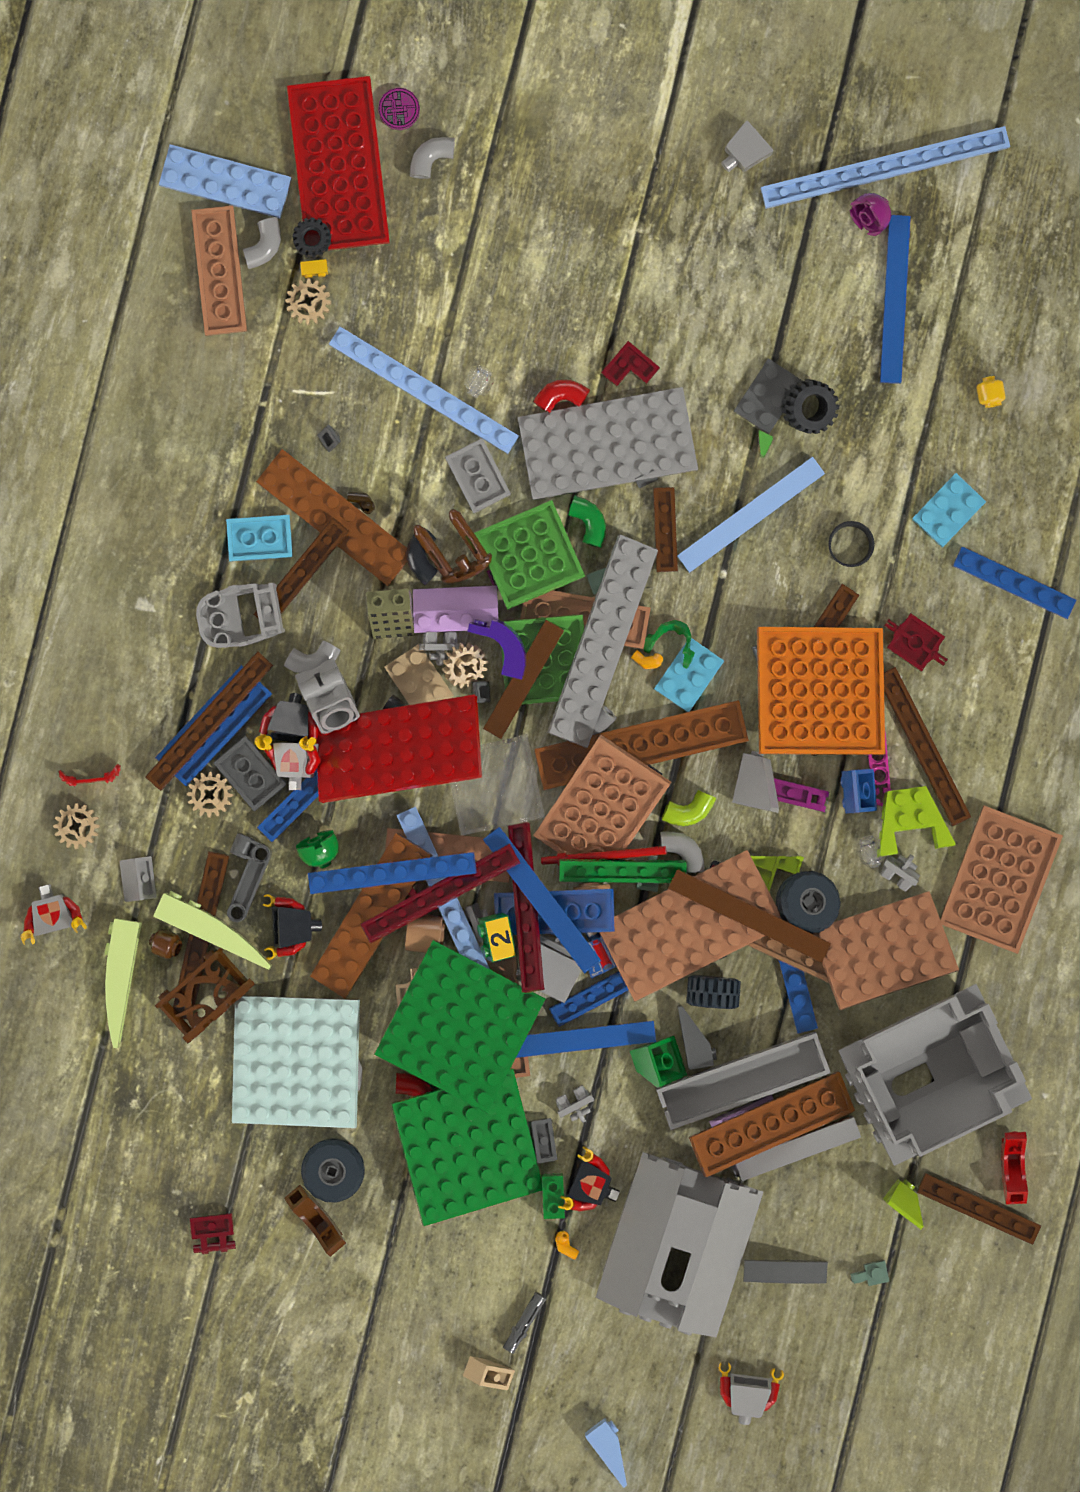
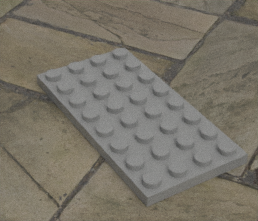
M683 387L581 405L580 407L551 411V413L543 412L518 417L533 500L698 470Z

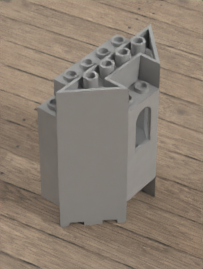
M977 984L838 1050L847 1071L845 1077L849 1085H853L857 1091L854 1093L858 1104H863L866 1112L863 1113L868 1124H872L875 1130L872 1133L877 1143H882L894 1166L916 1155L921 1157L1012 1113L1011 1109L1032 1099L1024 1083L1026 1080L1017 1062L1013 1060L996 1025L998 1022L989 1004L985 1003ZM926 1062L934 1079L933 1082L904 1096H899L893 1092L891 1085L896 1076Z
M643 1152L628 1191L595 1298L618 1308L620 1313L635 1317L639 1315L640 1319L651 1322L652 1319L659 1321V1325L671 1329L674 1326L677 1327L678 1331L687 1335L694 1333L717 1337L763 1191L745 1186L742 1182L724 1176L722 1178L715 1175L704 1177L702 1171L684 1166L681 1162ZM671 1247L691 1253L682 1284L675 1291H667L661 1285V1277Z

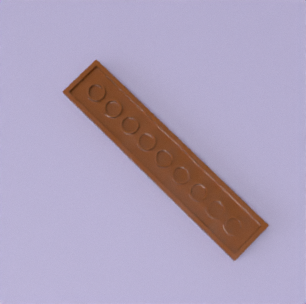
M737 700L592 735L588 748L566 741L537 748L534 751L543 789L547 790L569 783L600 735L645 765L747 742L749 739L740 702Z

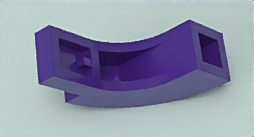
M494 618L490 626H487V622L475 619V622H470L467 632L491 637L501 645L504 651V664L501 675L522 680L526 666V653L518 634L509 625Z

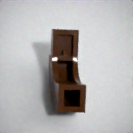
M301 1185L297 1186L284 1198L290 1209L308 1226L330 1257L346 1244L342 1237L343 1234L335 1222Z

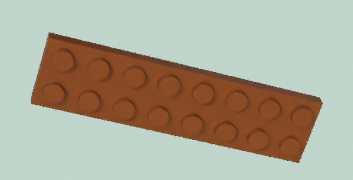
M283 449L256 481L320 533L333 517L350 532L337 547L385 585L389 586L407 564L406 546Z
M395 833L377 864L430 858L433 855L401 834ZM417 881L362 888L310 977L346 999L383 939L381 938L370 944L360 924L406 900Z
M837 1071L692 1135L689 1139L704 1177H708L854 1112L855 1109L841 1073Z

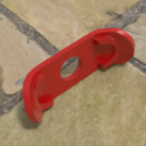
M117 764L112 771L104 773V777L77 780L74 776H67L62 770H59L58 773L61 780L69 786L75 787L77 784L104 781L108 784L113 782L116 776H119L121 765Z

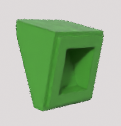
M759 430L760 457L763 458L773 441V436Z

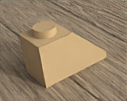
M470 1356L463 1377L479 1386L508 1390L515 1370L483 1358Z

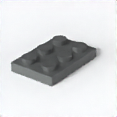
M768 358L735 408L734 413L769 434L782 415L781 408L785 407V404H782V399L787 397L784 395L785 391H790L789 386L792 384L797 385L796 381L801 379Z
M247 736L242 738L214 762V765L253 811L260 808L287 785L281 777L277 776L275 769Z

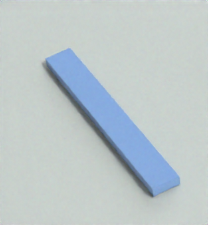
M813 457L677 555L678 559L689 573L822 477L825 474Z

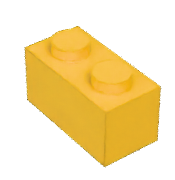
M326 259L300 262L301 275L305 279L313 278V276L325 277L328 275Z

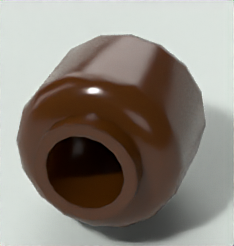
M160 929L156 934L153 933L151 935L149 945H151V952L154 955L171 959L180 953L182 941H180L178 934L166 929Z

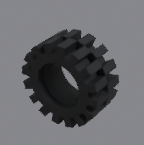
M306 218L303 222L300 221L298 226L294 228L292 235L293 243L301 255H305L307 258H317L316 256L320 255L321 257L324 252L329 250L331 234L327 225L320 219L311 218L308 220ZM310 230L317 231L320 234V241L314 246H309L304 242V235Z

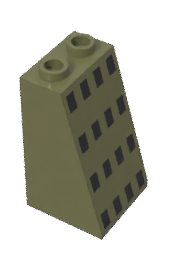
M409 589L366 592L368 617L373 639L415 636L413 600Z

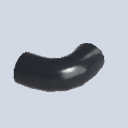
M427 530V532L435 542V536L429 530ZM413 534L407 546V562L409 569L415 577L426 585L436 575L438 569L430 563L427 553Z

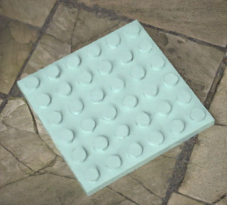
M242 996L236 1001L232 1123L357 1128L360 1000Z

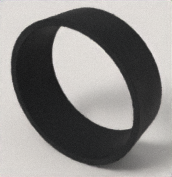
M846 521L836 526L831 532L828 541L829 551L833 559L846 567H857L867 562L872 556L875 546L874 537L869 528L856 521ZM844 527H856L862 530L868 538L869 549L867 555L858 563H842L832 552V538L838 530Z

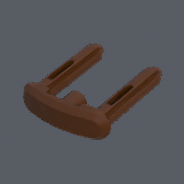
M451 509L449 511V519L476 558L475 561L470 562L467 556L463 554L455 560L458 566L451 568L427 530L421 525H415L413 528L415 537L442 575L440 577L441 581L446 583L469 579L487 568L492 561V554L485 551L462 514L455 509Z

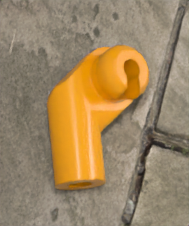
M636 650L631 656V659L643 669L658 668L663 662V657L659 653L645 657Z
M566 1231L558 1232L555 1237L557 1250L575 1260L579 1250L570 1246L569 1234Z

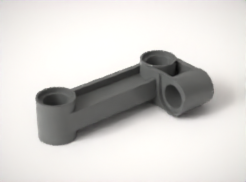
M237 833L230 853L249 860L227 910V916L233 922H241L247 917L272 856V851L267 845ZM259 848H264L267 851V857L264 860H260L256 856ZM236 906L243 910V915L239 919L232 915V910Z

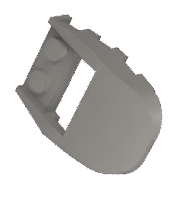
M275 583L232 585L226 589L207 594L200 600L196 610L199 632L202 639L208 645L216 648L241 647L258 643L285 632L276 591L277 585ZM254 592L261 634L245 637L237 596Z

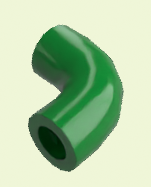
M574 496L569 516L578 518L585 524L586 529L582 542L602 548L607 527L603 513L594 503L585 498Z

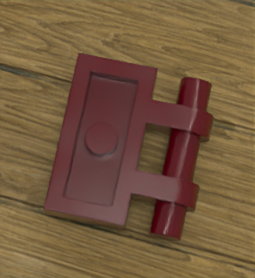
M232 1213L189 1218L192 1240L200 1239L201 1244L193 1245L194 1253H202L204 1255L212 1251H221L223 1253L228 1252L230 1249H236V1241H227L226 1237L235 1234ZM219 1237L220 1242L208 1243V1238Z

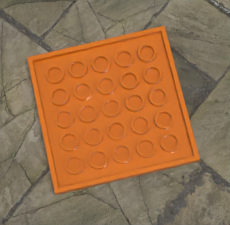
M757 628L759 754H885L883 628Z

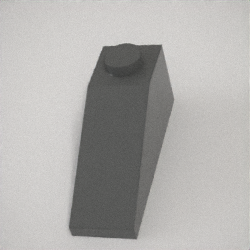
M677 1006L688 1069L714 1066L713 1060H717L715 1047L711 1048L710 1043L683 1006Z

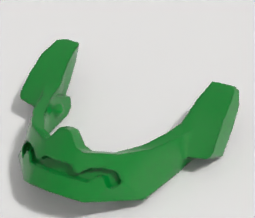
M678 620L662 623L655 634L647 635L644 643V652L650 653L655 642L664 633L675 631L678 635L683 634L686 638V645L682 652L684 654L683 667L687 669L690 666L695 652L690 649L692 635L687 624Z

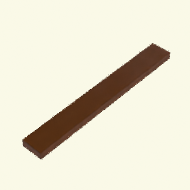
M257 651L145 778L162 791L274 665Z
M896 667L884 672V693L951 826L953 827L971 818Z
M208 851L197 903L201 904L200 909L216 917L230 856ZM189 934L178 984L205 961L203 956L208 953L210 942ZM202 969L196 976H202L204 969ZM200 983L194 984L191 999L192 1006L196 1005ZM187 984L184 985L178 992L185 995V989ZM175 998L173 1008L178 1013H181L185 1010V1006L175 1007V1005L180 1003L179 999ZM186 1015L181 1016L183 1019H187Z
M678 869L668 888L820 963L823 962L831 943Z

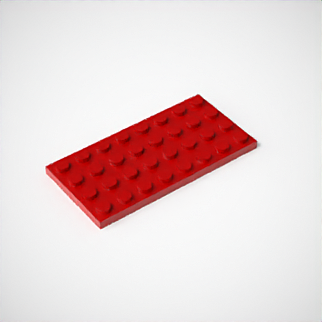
M370 76L288 85L287 93L302 221L306 218L308 220L315 218L316 220L320 219L327 225L331 234L329 250L389 244V230ZM314 230L306 232L304 235L305 243L309 246L318 244L320 234Z
M475 694L359 713L360 716L357 720L341 729L333 730L326 734L318 730L319 736L316 744H319L318 754L321 762L317 767L318 796L321 803L482 778L478 703Z

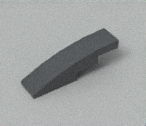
M744 1259L743 1282L827 1283L828 1262L788 1259Z

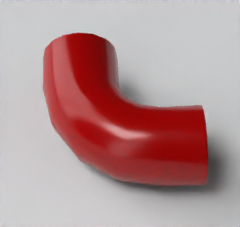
M571 379L556 380L547 384L537 394L533 403L548 413H551L555 405L562 400H568L580 407L588 396L590 389Z
M396 1073L395 1094H406L413 1097L433 1091L428 1082L415 1075Z

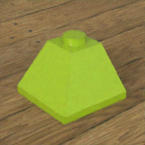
M897 1179L883 1200L922 1230L924 1225L918 1195L913 1191L915 1186L906 1179L903 1182Z

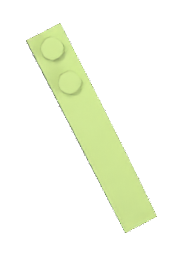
M172 891L169 894H163L153 917L268 970L271 969L272 964L256 947L225 922L200 909L201 904L189 900V903L181 900V895Z
M115 918L114 922H110L108 934L111 935V940L105 947V955L108 956L105 979L106 1010L113 1048H119L121 1044L142 922Z

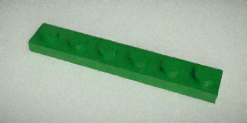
M559 859V882L671 883L677 869L686 873L687 862L672 860Z

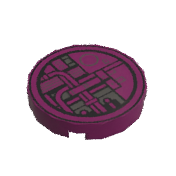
M394 88L383 94L379 101L378 111L380 119L392 130L401 131L409 129L417 121L420 114V105L413 92L406 88Z

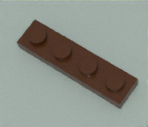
M674 487L653 488L655 547L658 550L656 555V572H678Z

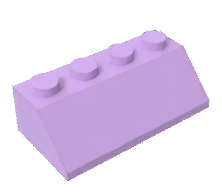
M497 586L413 589L414 633L467 631L469 623L475 622V619L486 621L487 626H490L493 618L499 620Z

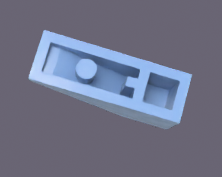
M604 1418L585 1432V1437L624 1488L627 1486L619 1438L616 1433L619 1430L612 1420L608 1422Z

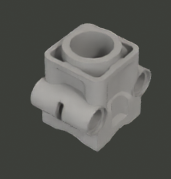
M334 658L323 662L315 669L303 671L295 675L300 691L321 733L326 734L333 730L341 729L359 718L360 715L355 701Z

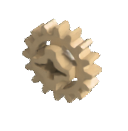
M310 278L307 279L305 284L302 280H299L300 285L298 287L294 284L292 285L293 292L287 291V294L291 297L285 299L287 304H291V306L287 307V311H293L291 317L294 319L298 316V323L300 324L303 320H306L307 325L310 324V320L318 324L317 318L320 317L324 320L323 313L330 312L326 305H331L332 303L330 300H326L330 293H324L325 285L318 287V280L314 284H311ZM308 288L314 289L319 293L313 294L308 291ZM301 292L299 300L295 301L297 294ZM308 297L310 300H313L311 301V306L304 304L306 302L305 299ZM322 303L320 310L316 312L318 304ZM304 310L308 312L309 315H303L298 311Z
M468 642L465 647L460 643L459 649L453 646V653H446L449 658L448 660H443L446 667L442 668V671L445 673V678L453 686L458 685L460 688H463L465 684L469 688L471 687V682H478V677H484L482 671H487L484 664L488 663V660L485 658L486 654L477 645L473 646Z
M209 772L208 777L201 773L200 780L196 777L194 778L195 785L189 784L192 792H188L187 795L192 796V799L188 803L195 804L192 809L193 811L200 809V816H203L205 812H207L209 818H211L213 812L216 816H220L219 810L226 812L225 805L232 804L228 800V797H233L234 795L228 792L232 786H226L225 784L228 780L226 778L220 780L221 774L219 773L216 777H213V772ZM212 780L217 783L213 786H208L204 782ZM197 789L201 791V798L197 800L196 796ZM222 789L224 791L223 801L220 799V791ZM207 790H215L213 796L215 797L214 799L209 798L205 800L207 796ZM207 803H212L216 808L207 809L204 806Z
M75 803L74 809L71 805H67V811L61 809L60 813L62 816L55 817L59 823L53 825L54 828L59 830L55 833V836L62 837L59 842L63 843L66 841L67 848L74 844L75 849H79L80 844L83 848H86L87 841L94 843L92 836L99 835L95 832V828H100V825L95 824L99 817L92 816L94 810L87 811V805H83L80 809L78 803ZM76 812L83 813L88 818H79ZM68 816L67 826L63 827L64 821ZM74 821H76V823H81L82 825L81 827H79V832L78 830H73L72 826L75 825ZM88 826H91L90 832L86 836L85 831ZM67 834L75 835L78 841L70 839L69 837H67Z

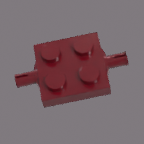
M910 613L901 625H897L890 619L885 623L884 626L894 632L893 639L887 646V649L920 672L933 659L942 666L947 662L948 658L938 653L939 646L945 636Z

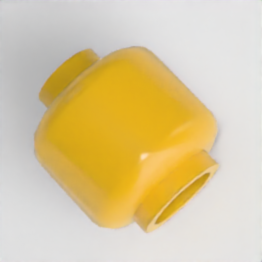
M995 376L982 378L983 382L977 385L979 403L985 405V408L1001 406V402L1006 399L1003 381L995 380Z

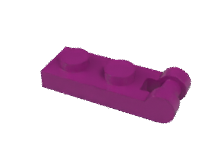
M774 778L777 800L779 802L825 812L826 806L824 805L826 798L829 797V791ZM812 794L818 796L816 803H811Z

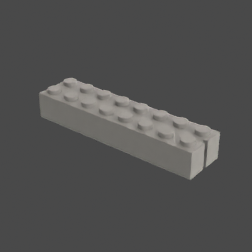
M814 1031L673 1081L662 1087H656V1091L662 1107H667L663 1111L670 1130L831 1072L817 1033Z

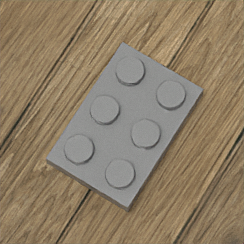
M483 438L445 457L473 514L511 495Z

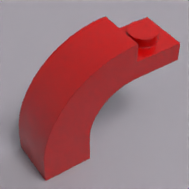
M1012 1131L1005 1133L1004 1138H1002L1001 1167L1006 1205L1027 1204L1028 1186L1025 1172L1026 1132Z

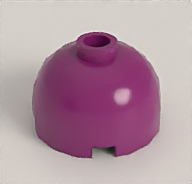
M865 193L850 204V206L852 205V209L849 210L852 220L859 229L862 230L864 227L868 230V235L877 236L889 225L892 215L886 198L876 193Z

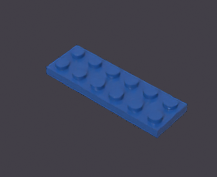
M242 665L155 757L158 761L243 668ZM259 682L175 777L185 786H188L272 696V693Z
M613 889L549 891L580 933L615 932ZM494 893L495 914L502 912L508 915L512 935H517L514 893ZM538 913L539 933L554 934Z

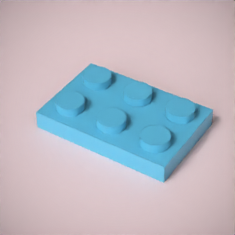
M955 473L912 520L943 548L986 501Z
M290 515L226 519L230 562L293 557Z
M692 638L690 649L695 654L690 666L687 669L683 667L684 654L682 652L685 647L684 645L654 688V690L686 712H690L724 662L723 659Z

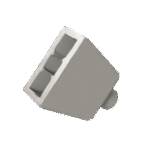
M747 120L725 146V152L729 156L721 162V165L727 172H730L736 166L745 172L770 157L774 150Z

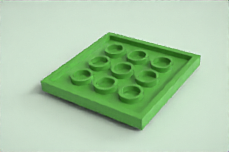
M552 500L475 532L485 551L492 554V561L488 566L507 609L585 577Z
M583 614L502 621L518 634L524 645L525 653L528 652L546 619L564 629L563 634L522 704L559 701L584 631ZM501 647L502 664H504V651ZM504 675L505 690L513 677Z

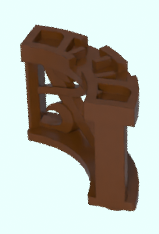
M221 947L216 951L211 949L203 956L205 961L171 991L166 989L158 996L160 1001L155 1007L157 1009L160 1008L184 1034L182 1038L187 1044L202 1033L213 1021L217 1020L232 1004L238 1001L255 985L250 978L247 980L223 953V948ZM215 960H218L227 970L223 977H218L220 967L216 971H212L210 968ZM205 968L206 975L196 976L202 969ZM230 974L239 985L226 979ZM187 984L185 995L179 993L178 991ZM194 984H217L213 994L217 1005L215 1009L206 1004L192 1006L191 999ZM221 985L225 986L222 991L227 993L225 998L218 996ZM172 998H178L180 1003L175 1005V1007L185 1006V1010L178 1013L169 1001ZM202 1008L205 1010V1015L199 1017L198 1012L193 1014V1011ZM181 1016H187L190 1026Z

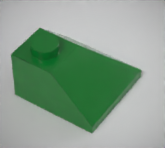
M674 1035L630 1050L636 1071L657 1088L687 1076Z

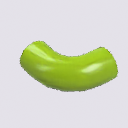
M697 790L694 799L688 805L683 806L669 801L661 820L682 827L695 825L706 818L713 808L716 797Z

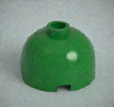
M333 830L316 833L317 837L312 839L307 837L296 845L297 853L306 865L312 867L319 866L320 869H323L332 864L331 861L337 856L339 851L338 839Z

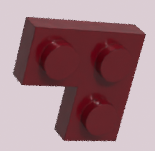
M627 341L601 374L617 387L631 371L647 385L660 367L632 343Z

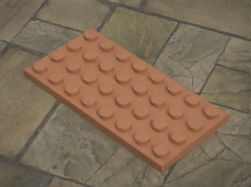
M748 850L694 876L696 879L781 919L777 906ZM669 889L615 916V932H599L634 1002L765 937Z

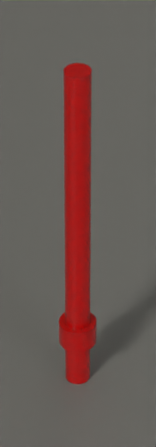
M666 846L568 855L567 853H557V856L541 857V864H558L559 866V859L608 860L667 854Z

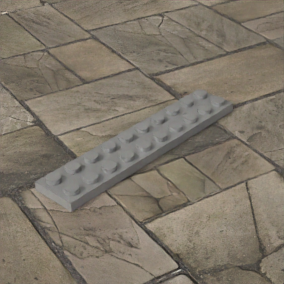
M623 535L617 536L547 733L588 748L657 555V549Z

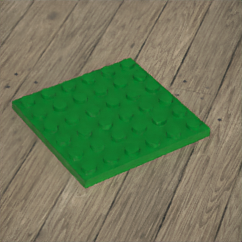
M432 940L374 1055L488 1113L546 998L534 992L523 993L521 985Z
M510 1068L488 1113L442 1089L391 1103L423 1226L542 1191V1179L513 1068Z

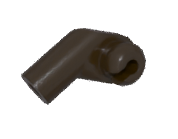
M348 491L347 501L358 503L363 513L371 514L375 510V504L367 493Z

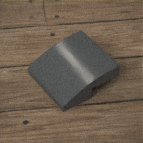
M551 1118L527 1121L537 1164L557 1160Z

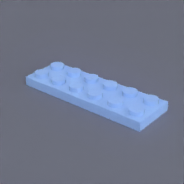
M170 144L159 186L281 219L292 178Z

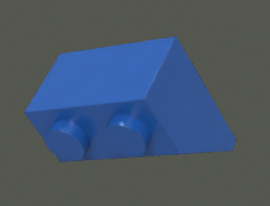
M874 769L842 771L841 786L844 792L842 804L845 813L877 811Z

